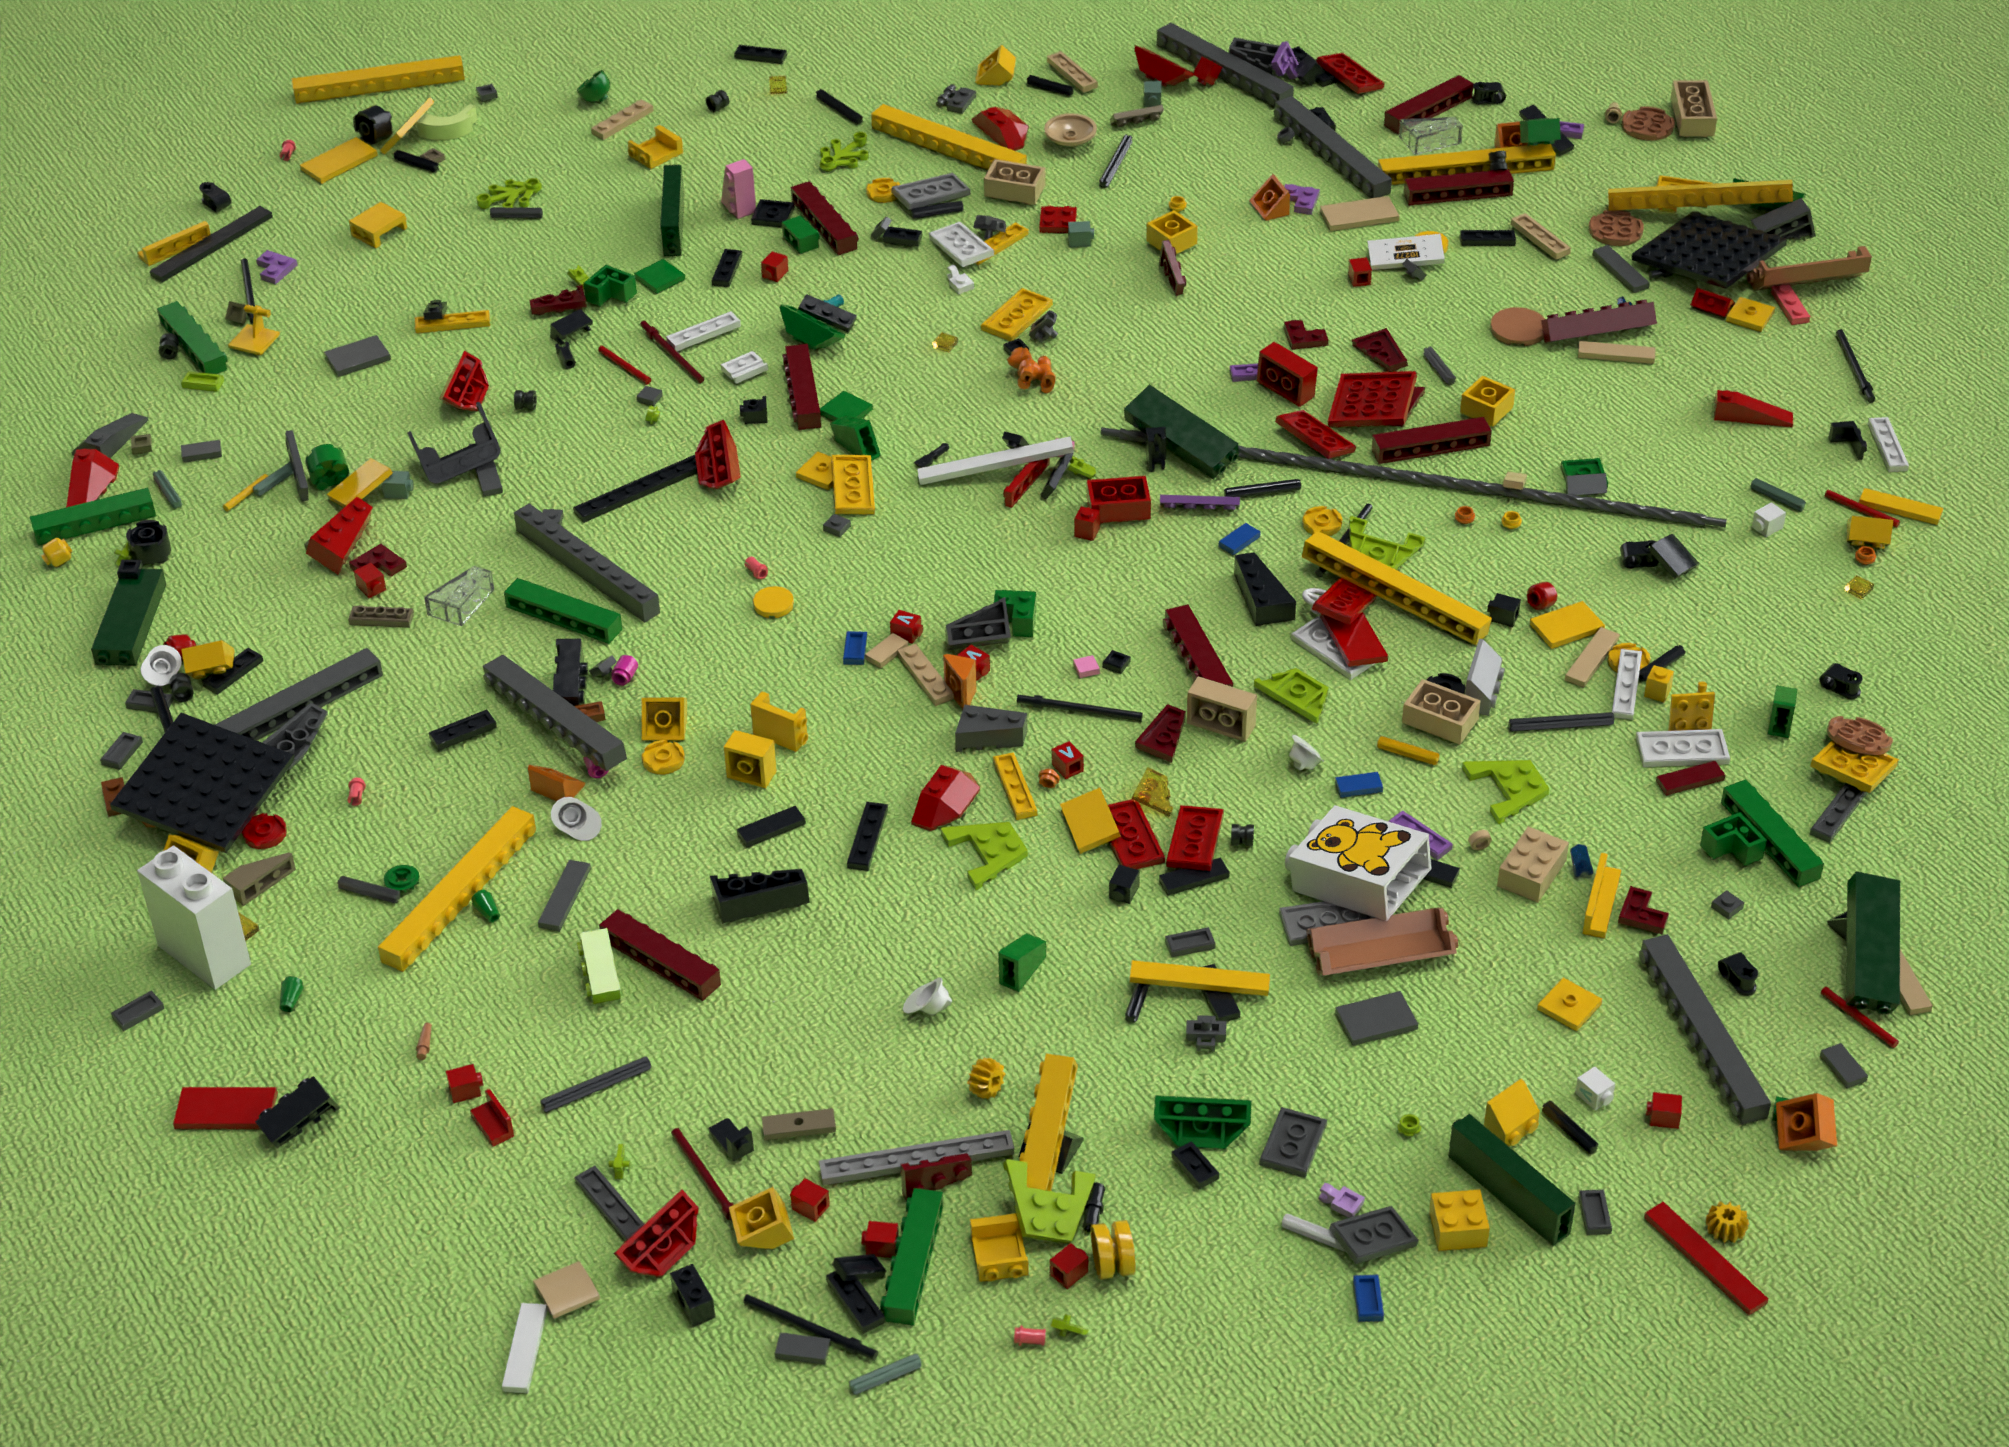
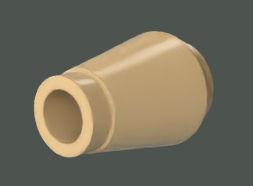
M1613 102L1605 112V119L1610 123H1617L1622 118V112L1619 104Z

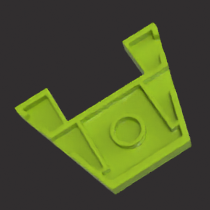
M1350 516V547L1395 570L1403 565L1425 543L1426 537L1409 532L1403 545L1366 535L1364 532L1368 520Z
M1531 760L1462 762V769L1470 781L1491 776L1507 799V801L1490 805V813L1498 824L1503 823L1506 817L1518 814L1519 809L1527 805L1529 807L1549 795L1550 788Z
M1010 822L941 828V835L948 847L970 840L985 863L984 866L967 871L968 879L975 890L983 887V883L987 880L992 881L995 879L997 873L1003 869H1010L1028 856L1026 846Z
M1006 1159L1003 1162L1004 1171H1007L1010 1181L1008 1182L1010 1192H1013L1016 1205L1014 1207L1022 1237L1066 1244L1072 1242L1096 1174L1074 1171L1071 1175V1194L1027 1187V1162Z

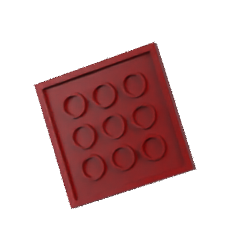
M1416 371L1341 374L1329 414L1328 426L1405 425L1417 379Z

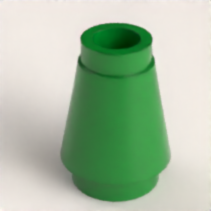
M480 890L472 896V906L490 923L496 922L501 915L490 892Z
M289 976L281 982L280 1010L284 1012L293 1011L304 990L301 979Z

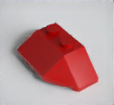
M1135 45L1134 50L1139 69L1146 73L1145 77L1151 80L1157 79L1161 81L1163 86H1167V84L1175 86L1194 76L1193 72L1144 47Z
M990 107L971 119L978 128L1000 146L1013 151L1024 148L1029 127L1010 110Z
M464 351L450 374L439 399L455 409L478 411L476 403H482L489 388L481 360Z
M724 419L706 426L705 434L695 451L699 484L713 489L724 487L741 477L737 447Z
M940 765L920 793L911 825L933 831L938 826L946 825L959 819L980 791V786L972 774L951 766Z
M683 1189L680 1190L622 1243L614 1252L615 1256L632 1273L657 1277L663 1276L695 1245L699 1207Z

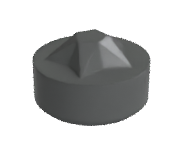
M1286 127L1278 133L1277 138L1281 143H1286L1294 137L1295 132L1291 127Z

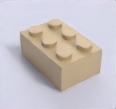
M994 159L984 177V196L1011 202L1016 201L1035 205L1045 187V167Z
M1198 676L1187 695V724L1246 742L1256 726L1257 694Z
M1422 679L1404 703L1402 723L1460 745L1479 719L1481 700Z
M1528 826L1499 867L1497 886L1539 902L1565 864L1569 842Z

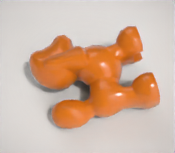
M1019 347L1014 349L1007 362L1010 366L1018 369L1019 378L1017 385L1021 389H1028L1031 381L1039 379L1041 381V391L1043 393H1050L1056 381V376L1051 368V360L1047 356H1041L1037 363L1032 359L1031 353L1027 348Z

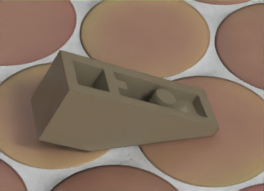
M288 852L241 865L223 877V881L232 888L235 900L244 906L296 870L293 855Z

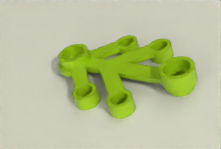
M865 132L854 133L853 142L842 150L841 140L832 139L831 148L834 149L835 155L830 156L829 147L820 148V156L822 157L819 163L820 168L825 171H832L837 166L846 165L850 169L857 168L858 160L856 157L861 161L868 160L869 153L867 150L851 151L856 147L866 145L867 134Z
M537 178L527 179L526 182L508 179L505 181V187L492 184L488 187L489 194L482 193L477 196V205L481 209H488L491 203L508 198L502 204V207L513 208V204L518 196L524 193L523 197H520L518 200L519 206L525 208L530 205L529 199L532 194L538 193L542 189V184Z

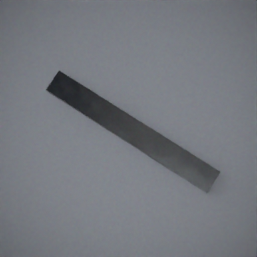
M262 206L253 209L149 270L150 275L161 282L166 281L273 217L272 212Z
M695 455L573 507L574 513L585 523L697 474Z

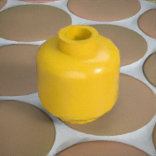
M54 538L42 546L44 554L41 557L47 565L52 564L54 567H59L71 559L70 553L73 551L65 539Z

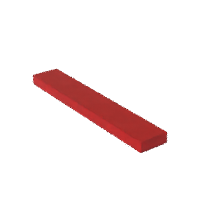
M1664 1201L1645 1212L1644 1218L1746 1314L1750 1316L1768 1304L1769 1298Z

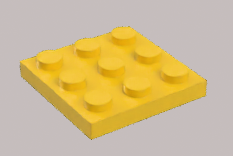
M1832 740L1812 759L1810 767L1817 769L1820 773L1835 777L1840 782L1855 786L1860 791L1871 793L1897 767L1899 759L1886 753L1867 755L1854 752L1838 745Z

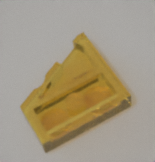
M1147 767L1131 799L1170 817L1173 806H1170L1169 803L1171 795L1167 787V776Z

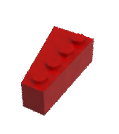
M359 497L353 499L310 537L306 554L339 575L348 556L368 525L373 507Z

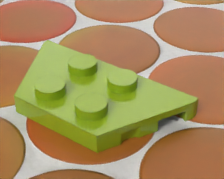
M1297 668L1283 673L1271 674V679L1261 681L1260 678H1256L1254 680V687L1314 723L1317 724L1319 722L1328 696V686Z

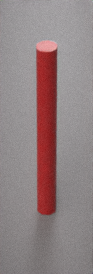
M603 345L598 348L601 354L645 384H650L651 378Z
M1829 489L1825 493V497L1870 517L1893 520V527L1897 528L1900 524L1898 519Z
M1827 986L1821 990V994L1889 1046L1895 1048L1898 1045L1899 1040L1855 1007L1846 1005V1001Z

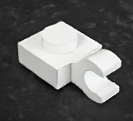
M955 265L947 267L950 271V274L947 275L949 285L958 295L974 289V282L965 273L960 275Z

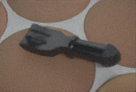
M942 443L934 451L916 460L914 464L919 468L930 466L934 459H937L949 450V444Z

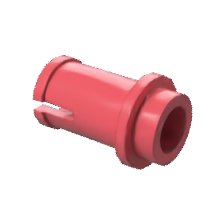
M288 139L282 143L280 158L285 155L283 158L285 161L290 160L292 152L296 149L293 140Z
M753 556L745 560L747 562L744 563L745 567L753 572L755 578L763 579L767 576L768 568L766 565L759 563Z
M355 777L348 784L350 791L347 801L349 804L357 806L362 802V793L366 788V784L363 779Z
M1020 1325V1328L1015 1327L1014 1343H1019V1346H1022V1343L1044 1346L1046 1329L1023 1328V1325Z

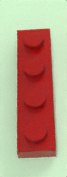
M1050 458L1029 462L1014 477L1012 483L1005 487L1003 497H1005L1006 507L1012 508L1049 466Z

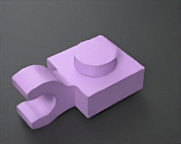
M1324 1183L1320 1191L1322 1193L1318 1198L1324 1203H1331V1209L1348 1218L1356 1215L1365 1200V1197L1344 1186L1339 1191L1328 1183Z

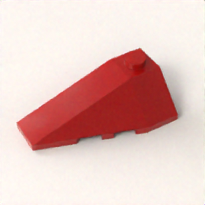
M1717 390L1715 393L1714 420L1793 427V412L1739 392Z
M76 449L72 461L66 507L94 501L101 494H105L107 491L106 487L117 478L119 464L96 449Z

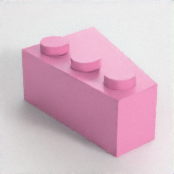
M745 159L726 165L721 202L737 219L753 214L756 209L753 167Z

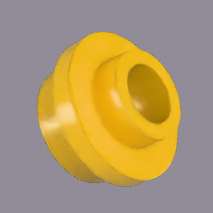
M1174 196L1169 201V208L1177 212L1184 210L1187 205L1185 199L1181 196Z
M1508 511L1502 517L1501 523L1508 529H1515L1521 525L1522 519L1519 513Z

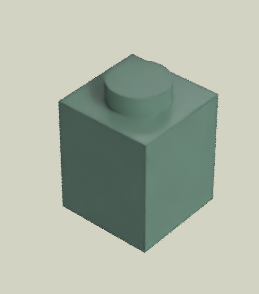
M1144 81V107L1161 105V81Z
M1090 221L1068 222L1069 247L1091 246V239H1094V228H1090Z
M392 471V475L382 482L384 498L408 499L409 493L413 491L414 486L413 480L410 479L409 471Z

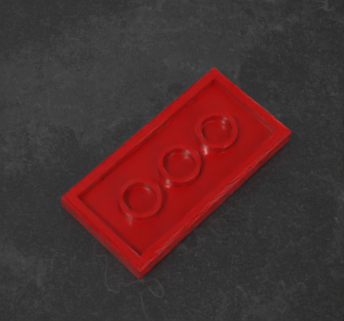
M1343 52L1320 56L1316 59V62L1357 94L1384 89L1385 83Z
M1304 410L1276 416L1275 422L1328 459L1354 453L1357 446Z
M1340 578L1313 603L1312 610L1350 625L1376 599L1377 595Z
M1363 612L1350 625L1324 614L1320 615L1322 622L1348 667L1388 662V654Z
M1138 799L1109 804L1108 807L1121 837L1109 842L1119 865L1141 869L1165 863L1166 857Z
M1180 805L1166 859V867L1211 871L1224 809Z
M182 1087L173 1121L174 1129H260L255 1121L259 1119L261 1112L275 1106L278 1094L277 1087Z

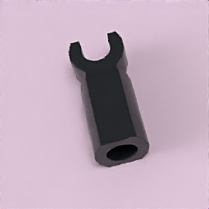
M565 342L566 346L564 347L556 344V353L559 354L564 368H574L576 361L570 350L569 342Z

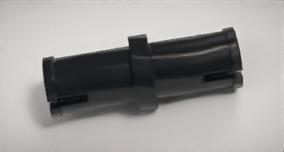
M1093 1183L1084 1208L1086 1212L1082 1228L1087 1232H1091V1225L1099 1223L1100 1214L1104 1210L1102 1202L1106 1188L1101 1183Z

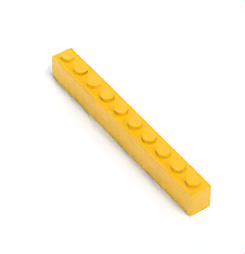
M461 55L292 78V85L297 104L465 80Z
M882 104L871 113L873 129L989 170L994 159L1027 164V155L885 104Z
M1538 144L1535 146L1526 145L1378 159V168L1392 178L1391 185L1404 184L1407 178L1490 171L1491 160H1489L1488 154L1495 151H1506L1507 157L1505 162L1511 174L1554 170L1556 154L1551 144Z
M1792 180L1608 189L1609 211L1793 202Z
M1319 531L1305 540L1302 558L1474 645L1478 644L1479 639H1483L1488 635L1491 617Z
M512 806L378 946L381 963L402 972L409 965L413 964L419 954L426 950L435 937L440 935L450 921H453L456 915L469 904L472 896L482 890L483 886L496 875L497 871L508 863L513 854L521 849L529 837L534 835L536 831L534 815Z

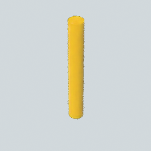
M263 474L225 503L223 509L228 512L254 492L253 486L264 480L268 475Z

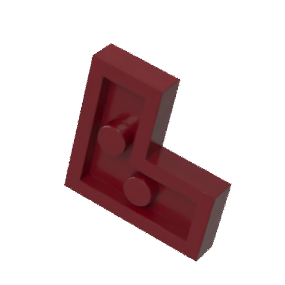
M1302 320L1284 322V330L1292 350L1328 346L1329 339L1325 329L1306 331Z
M383 544L375 546L349 562L350 569L353 571L372 563L376 568H380L391 577L407 567L404 559Z
M1630 886L1619 915L1618 923L1663 935L1669 913L1648 907L1652 898V891Z

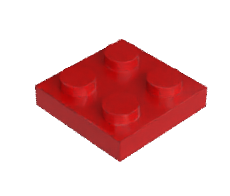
M1041 206L1039 232L1068 233V222H1076L1077 207Z

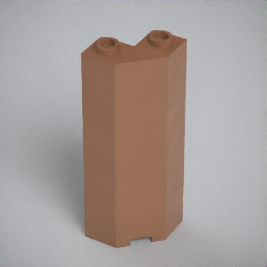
M1860 246L1857 248V253L1855 251H1848L1847 258L1768 268L1764 261H1759L1758 268H1754L1747 273V282L1751 284L1754 290H1761L1780 285H1798L1857 277L1862 275V273L1869 272L1872 256L1865 246Z
M1440 907L1394 914L1388 921L1370 918L1306 929L1310 955L1312 958H1316V971L1318 975L1322 976L1457 954L1456 948H1458L1456 934L1453 931L1447 930L1446 927L1449 924L1448 914Z

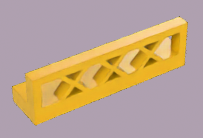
M203 221L148 245L137 252L138 257L148 266H151L176 255L211 235L209 224Z
M1601 853L1585 914L1582 934L1605 939L1621 876V869L1606 867L1608 854Z

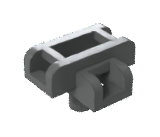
M977 215L973 228L985 231L984 239H989L992 237V232H1005L1006 222L992 216Z
M1051 310L1045 313L1031 325L1029 336L1033 340L1037 339L1040 343L1050 336L1054 339L1058 335V332L1053 329L1057 314Z
M1197 1015V1020H1187L1186 1039L1190 1042H1197V1051H1201L1202 1048L1211 1049L1212 1052H1215V1042L1222 1043L1226 1041V1021H1216V1016ZM1201 1040H1211V1042H1201Z

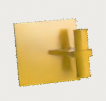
M246 304L244 312L253 314V325L247 324L228 344V348L261 356L277 339L280 332L264 328L262 316L269 318L271 310L263 309L258 305L254 307Z
M1701 681L1698 683L1697 693L1671 694L1668 731L1712 729L1715 693L1706 692V682Z

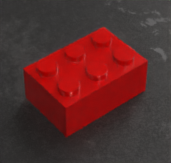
M1275 341L1259 351L1257 382L1299 407L1315 397L1317 366Z
M1146 476L1087 480L1088 508L1100 510V524L1151 519V498Z

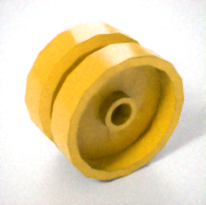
M1113 1221L1111 1235L1106 1224L1091 1225L1092 1253L1098 1278L1100 1280L1113 1278L1115 1265L1121 1276L1135 1275V1250L1128 1221Z

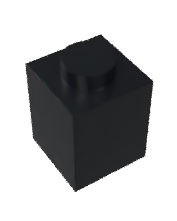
M1309 55L1294 69L1299 74L1297 78L1303 84L1307 82L1310 86L1325 72Z
M1497 593L1494 600H1490L1487 612L1490 613L1492 618L1491 622L1513 627L1519 616L1521 599Z
M1118 865L1109 882V898L1130 904L1139 888L1140 870Z

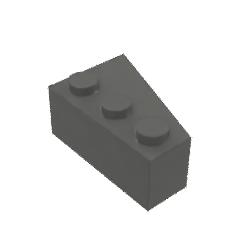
M1005 597L947 624L945 627L947 649L967 648L971 644L978 647L1009 643L1011 635Z

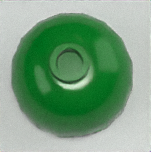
M603 70L593 74L592 78L587 79L577 88L578 94L585 101L594 103L599 100L601 103L608 98L607 93L610 90L611 84Z

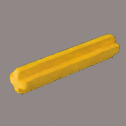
M1380 736L1377 742L1379 749L1432 765H1437L1440 754L1384 736Z

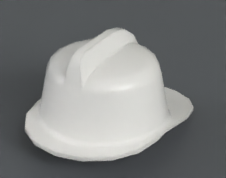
M167 645L154 647L140 668L144 680L155 686L169 684L170 678L177 674L182 664L179 652Z
M1292 735L1294 744L1289 756L1294 761L1295 768L1300 771L1304 768L1312 770L1318 763L1324 762L1310 744L1300 737Z
M563 797L557 800L552 807L551 819L554 825L573 838L587 841L595 838L600 832L602 824L598 812L582 801L573 797Z
M939 977L912 992L904 1003L903 1011L910 1014L920 1010L929 1015H935L951 1005L952 999L949 997L947 989L942 985V978Z

